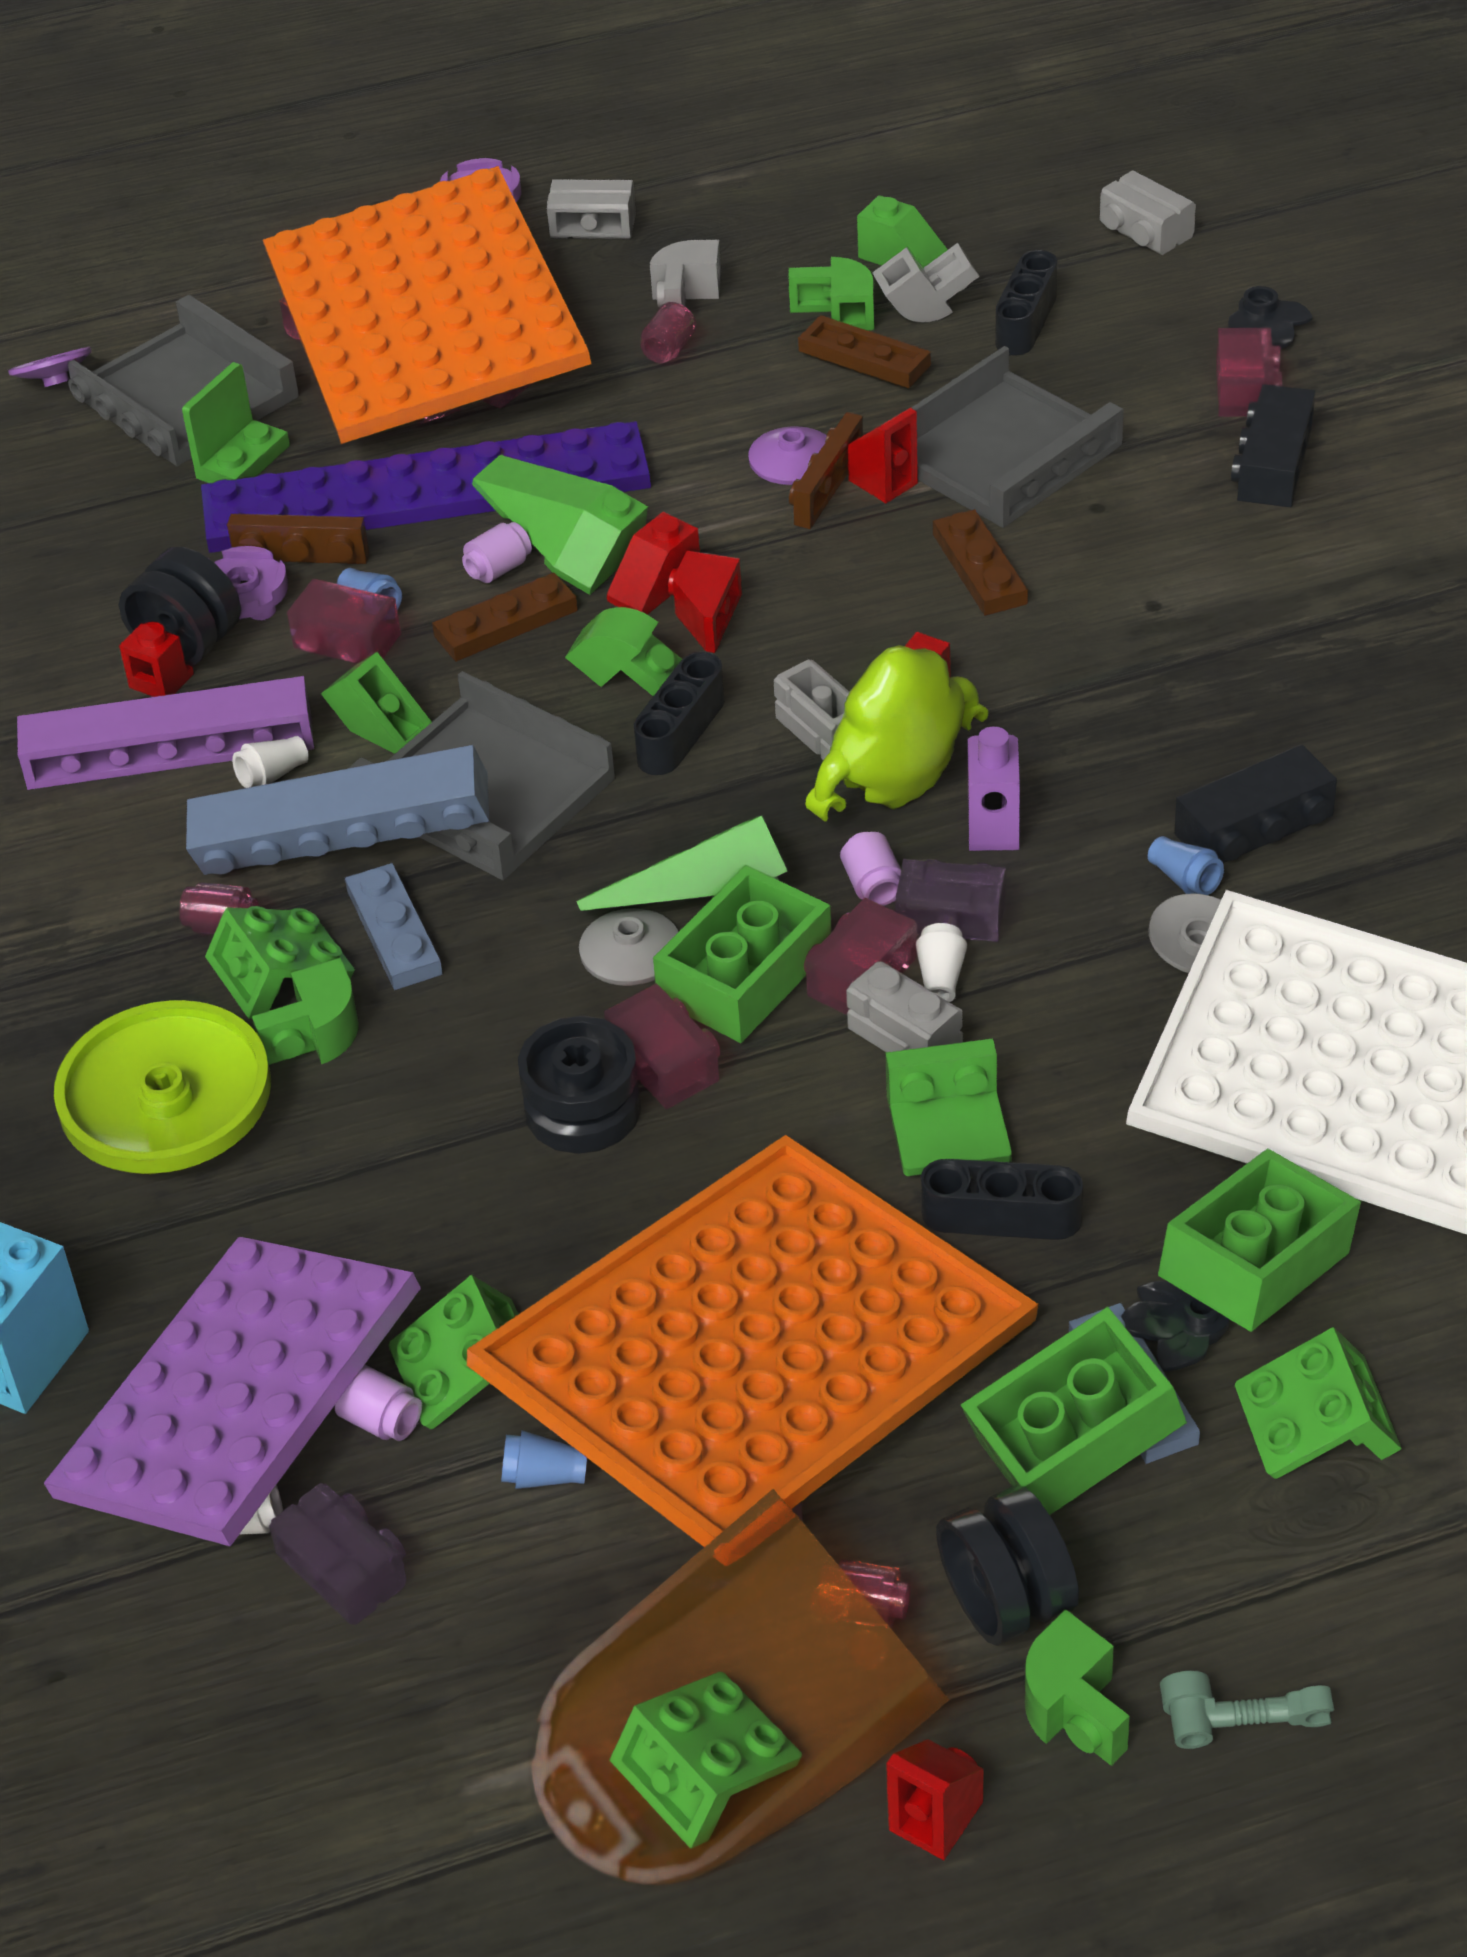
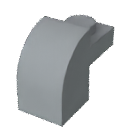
M719 240L676 242L662 248L652 257L650 261L652 298L657 300L658 307H665L666 324H683L686 299H719L721 283Z
M958 243L924 268L906 247L873 272L883 293L903 317L915 322H932L953 313L947 300L964 290L979 277L973 264Z

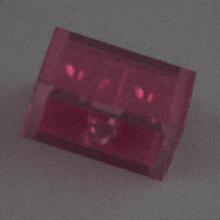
M1218 328L1216 353L1218 417L1247 416L1250 401H1258L1262 384L1282 386V372H1279L1280 346H1272L1271 328Z
M318 579L311 580L287 612L294 648L357 664L376 652L383 659L401 634L395 598Z
M864 898L851 913H845L839 919L835 929L821 944L814 945L808 952L804 962V970L807 977V996L847 1015L850 1008L847 1007L846 990L852 982L877 961L884 962L900 973H903L917 958V921Z
M657 983L604 1011L605 1020L622 1028L633 1042L638 1080L666 1110L719 1081L717 1057L720 1056V1047L716 1038L708 1029L704 1028L701 1030L690 1018L684 1004L678 998L671 999Z

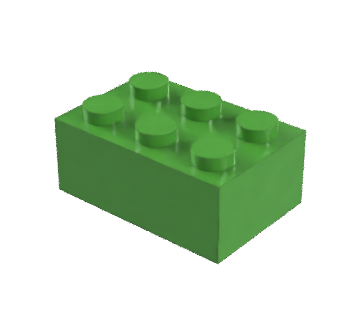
M745 865L653 957L657 1001L742 1043L832 949L830 905Z
M1267 1148L1168 1223L1158 1276L1252 1332L1349 1254L1361 1201Z
M1106 1307L961 1404L977 1440L1011 1486L1019 1485L1026 1487L1039 1499L1049 1515L1187 1423L1174 1387L1109 1307Z

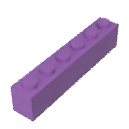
M304 676L17 716L18 757L27 790L232 761L233 754L241 751L243 744L288 739L294 736H299L304 741L307 750L314 749L311 710Z

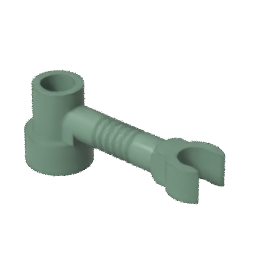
M1181 1671L1163 1678L1159 1684L1163 1710L1171 1715L1175 1744L1184 1749L1200 1748L1211 1743L1213 1740L1212 1728L1241 1726L1242 1724L1253 1725L1254 1723L1265 1724L1266 1722H1288L1293 1726L1302 1725L1305 1727H1322L1332 1723L1330 1712L1334 1711L1331 1690L1328 1686H1310L1299 1691L1288 1692L1285 1696L1260 1698L1259 1700L1247 1699L1246 1701L1215 1702L1212 1696L1210 1678L1203 1672Z

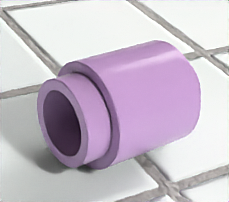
M500 523L464 545L463 566L472 578L478 579L483 583H490L524 563L526 556L532 550L531 541L526 531L518 523Z
M860 832L852 836L843 846L840 852V859L857 896L873 907H881L894 902L903 891L902 883L904 876L887 838L879 832Z
M364 1365L335 1404V1412L337 1416L383 1440L393 1438L397 1441H402L416 1427L422 1412V1402L414 1396V1392L410 1387Z

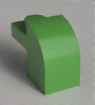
M831 257V267L789 268L790 313L831 312V319L861 329L874 330L873 276L865 265L848 258Z
M626 607L609 608L599 613L582 629L565 656L567 660L600 687L622 670L652 696L655 695L682 660V658L652 634L658 621L643 612Z
M341 958L292 972L291 977L297 1002L252 1016L255 1032L263 1043L269 1065L315 1050L321 1064L337 1058L351 1046L356 1038L359 1022L351 981Z
M1065 1610L1035 1639L1029 1649L1025 1666L1026 1715L1032 1729L1044 1743L1047 1744L1064 1728L1070 1740L1079 1749L1086 1753L1094 1752L1112 1766L1128 1750L1130 1719L1126 1712L1100 1693L1112 1680L1114 1646L1069 1611Z

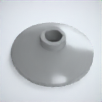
M1191 893L1177 895L1162 902L1153 912L1149 923V938L1159 956L1173 967L1189 973L1221 899L1209 895Z
M630 908L613 911L599 917L586 928L580 939V958L585 969L603 982L621 986L645 984L655 980L653 957L679 931L668 918L651 910Z

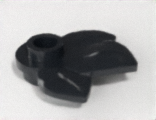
M1255 286L1245 291L1244 297L1239 301L1238 311L1230 315L1228 330L1235 340L1240 341L1256 337L1257 341L1267 348L1284 349L1294 341V326L1312 321V314L1301 303L1279 300L1277 292L1270 287Z
M1153 1281L1138 1286L1137 1294L1140 1302L1127 1307L1121 1315L1125 1322V1328L1133 1337L1158 1341L1157 1362L1163 1372L1182 1369L1204 1359L1209 1345L1219 1341L1230 1325L1229 1318L1168 1281Z

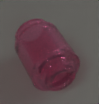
M676 302L663 304L642 331L641 349L645 356L657 363H665L676 358L696 330L694 315L682 304Z
M200 882L196 887L187 886L184 889L180 901V921L183 926L192 927V930L196 933L215 934L226 907L249 908L251 906H259L257 898H252L248 887Z
M841 1559L839 1565L825 1563L818 1589V1611L830 1613L834 1621L891 1630L895 1618H906L911 1585L910 1582L901 1581L900 1568Z

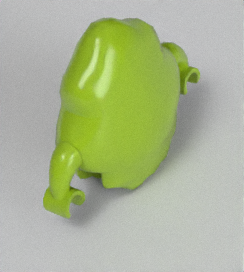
M901 645L884 650L870 663L846 698L844 714L835 731L830 753L824 758L819 768L815 787L806 798V808L825 822L828 820L827 815L830 807L838 812L843 811L846 807L845 799L834 792V789L841 780L847 788H860L865 791V800L867 802L882 804L893 810L922 796L937 783L942 772L949 764L954 752L955 739L961 726L969 731L972 728L971 721L973 717L981 722L988 718V709L979 703L978 691L975 685L964 677L956 676L950 678L947 662L934 651L928 649L913 650Z

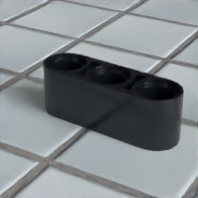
M1045 250L1029 251L1019 259L996 305L995 346L997 350L1005 346L1009 348V355L1017 356L1023 355L1033 348L1057 297L1058 259L1051 252Z
M703 651L685 656L634 722L637 764L643 772L651 775H664L676 769L723 707L725 702L722 663L718 656Z
M938 1159L929 1163L921 1174L922 1220L934 1231L1059 1240L1073 1236L1082 1224L1083 1182L1079 1174L1069 1167Z

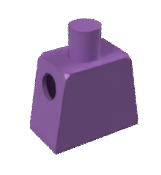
M987 727L978 736L968 738L969 851L1019 850L1020 779L1018 738L1014 735H1008V732L1003 728ZM990 792L1001 793L1002 808L998 810L987 809L985 807V795Z

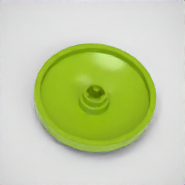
M186 1000L160 1001L143 1004L117 1013L85 1033L69 1050L60 1065L54 1084V1100L65 1135L79 1152L92 1161L114 1170L129 1173H165L186 1169L206 1162L239 1142L254 1127L266 1107L271 1089V1074L266 1051L261 1039L242 1018L228 1010L207 1003Z

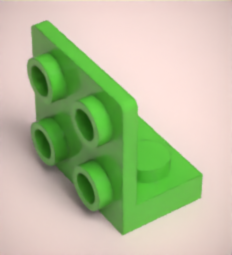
M232 362L182 408L196 479L204 482L214 483L224 479L236 480L256 477L290 446L287 431L253 420L242 364Z
M251 906L249 908L226 907L205 955V958L248 1019L270 1011L273 1001L280 991L283 979L292 978V972L337 958H341L350 979L355 971L354 967L342 953L341 948L333 941L319 922L318 917L314 913L302 908L275 910L259 906Z
M993 1039L885 1052L887 1100L904 1175H921L923 1169L929 1163L938 1159L1011 1161L1012 1151L997 1094V1053Z
M473 1275L465 1279L389 1343V1349L404 1384L410 1387L414 1392V1396L422 1402L420 1422L429 1429L437 1427L490 1384L467 1366V1349L518 1315L511 1298Z
M1334 1327L1242 1377L1235 1383L1237 1394L1265 1470L1274 1479L1282 1477L1349 1439L1356 1446L1363 1443L1381 1460L1402 1449L1365 1356Z
M717 1672L635 1705L609 1761L692 1849L709 1841L731 1795L796 1767L802 1757V1753L746 1696L736 1683L725 1673Z

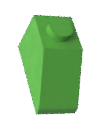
M878 195L857 215L858 258L883 265L907 247L924 268L948 250L914 206L899 202L894 198Z
M378 652L352 667L321 693L350 732L394 754L432 723Z

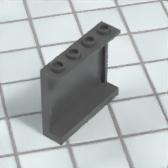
M191 295L176 301L180 324L92 372L75 360H71L67 364L71 378L68 384L76 400L86 403L96 410L103 419L112 421L122 428L129 437H135L148 446L155 455H161L175 466H179L192 458L182 413L183 406L232 362L242 364L253 420L257 421L299 397L293 361Z
M1005 346L912 407V409L917 411L918 481L970 510L975 509L980 516L1002 528L1122 445L1123 408L1109 402L1092 415L1010 372L1009 348Z
M462 671L458 674L461 698L387 761L469 745L475 747L488 772L489 822L473 824L465 829H447L425 833L420 838L504 881L615 780L612 746L610 742L601 736L591 734L559 716H554L531 705L524 699L517 698L494 687L487 681H482ZM361 757L349 768L373 763Z

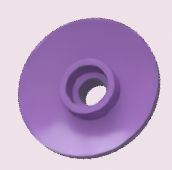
M90 347L80 348L11 368L8 372L10 376L42 379L45 387L69 380L67 371H69L67 365L69 361L75 360L81 363L92 351Z
M799 426L771 430L758 437L751 445L748 455L750 467L759 477L769 482L792 485L796 479L802 478L807 470L812 454L819 453L825 444L827 435L812 428Z

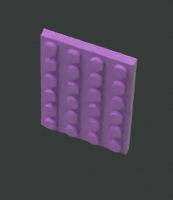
M238 1237L69 1452L63 1457L46 1479L44 1485L53 1499L231 1546L421 1289L414 1273Z

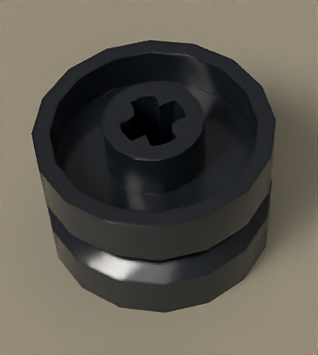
M170 547L163 551L145 569V572L134 579L121 592L118 604L122 621L130 634L141 623L158 622L164 626L165 631L179 636L185 664L192 667L215 646V642L224 637L236 625L241 613L239 596L229 577L216 563L201 553L185 547Z
M588 1016L560 1018L538 1028L524 1042L518 1056L519 1075L526 1123L538 1141L557 1151L574 1154L596 1152L620 1142L635 1128L641 1113L634 1044L622 1028L605 1019Z
M1015 1485L989 1497L984 1504V1514L977 1509L967 1507L941 1519L937 1524V1545L951 1588L974 1628L988 1643L999 1646L1024 1634L1030 1628V1616L1047 1623L1056 1619L1065 1610L1073 1611L1078 1605L1079 1588L1074 1566L1066 1545L1051 1516L1039 1499L1026 1487Z

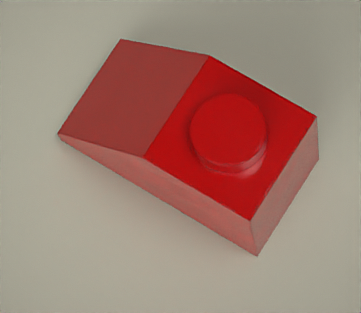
M912 408L905 410L848 444L849 481L885 504L918 484L917 411Z
M663 511L632 536L607 592V602L617 607L635 609L648 615L671 596L668 592V582L672 569L679 567L686 551L700 552L698 528Z
M686 551L679 567L673 568L670 573L668 592L669 595L674 596L676 616L706 652H716L741 598L740 558Z
M926 1739L893 1753L886 1763L889 1831L944 1861L983 1803L984 1769L978 1766L974 1759L964 1751L953 1747L946 1749Z

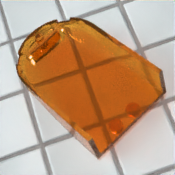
M772 1489L581 1652L557 1678L542 1705L537 1722L541 1725L536 1743L535 1760L531 1759L534 1788L540 1808L551 1829L565 1847L579 1859L600 1872L630 1883L643 1885L679 1883L712 1871L824 1802L870 1768L950 1699L797 1514ZM723 1672L740 1687L746 1696L800 1750L802 1757L796 1767L731 1795L709 1841L690 1849L609 1760L635 1705L714 1673Z

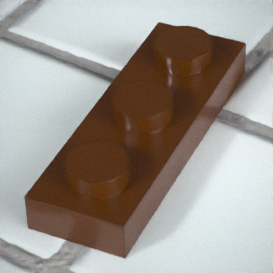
M822 315L798 337L799 352L906 388H910L931 366V351Z
M846 412L836 428L831 427L828 431L825 444L819 453L812 454L807 470L802 478L796 479L793 482L789 494V504L794 506V525L811 529L848 474V444L863 436V416Z
M975 509L933 520V536L984 616L1028 604V589Z
M230 514L227 524L232 548L240 546L265 548L272 552L273 559L278 562L282 560V562L367 564L370 553L364 517Z
M553 572L432 622L434 637L453 660L457 662L578 611L577 599L572 591Z

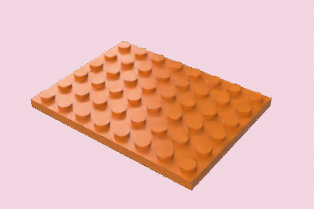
M499 166L490 169H479L468 176L452 181H441L432 187L420 191L399 194L388 201L372 206H361L352 212L333 218H322L314 224L295 230H284L275 236L263 239L268 258L341 444L592 364L589 350Z
M784 1135L467 1349V1366L724 1562L1035 1322L1039 1304L787 1135Z

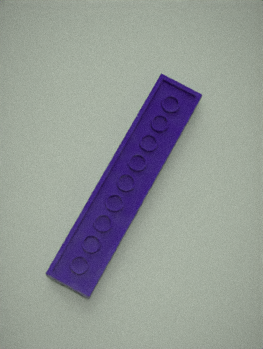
M637 421L628 423L615 422L607 426L586 429H569L565 432L538 436L527 435L518 439L497 442L485 441L476 445L456 448H438L434 451L408 455L396 454L387 458L366 461L354 460L346 464L307 467L303 470L277 474L265 473L256 477L236 480L224 479L214 483L201 484L206 540L209 553L232 548L227 527L230 514L364 517L365 528L369 530L496 511L475 489L472 482L473 478L499 455L612 485L622 492L651 488L650 473Z

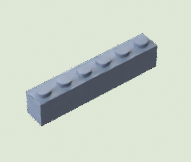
M469 745L187 799L186 850L204 875L212 873L225 874L233 869L255 865H273L281 860L303 856H321L329 851L351 847H369L377 842L393 839H412L420 837L425 833L441 830L465 829L473 824L489 822L488 772L475 747Z

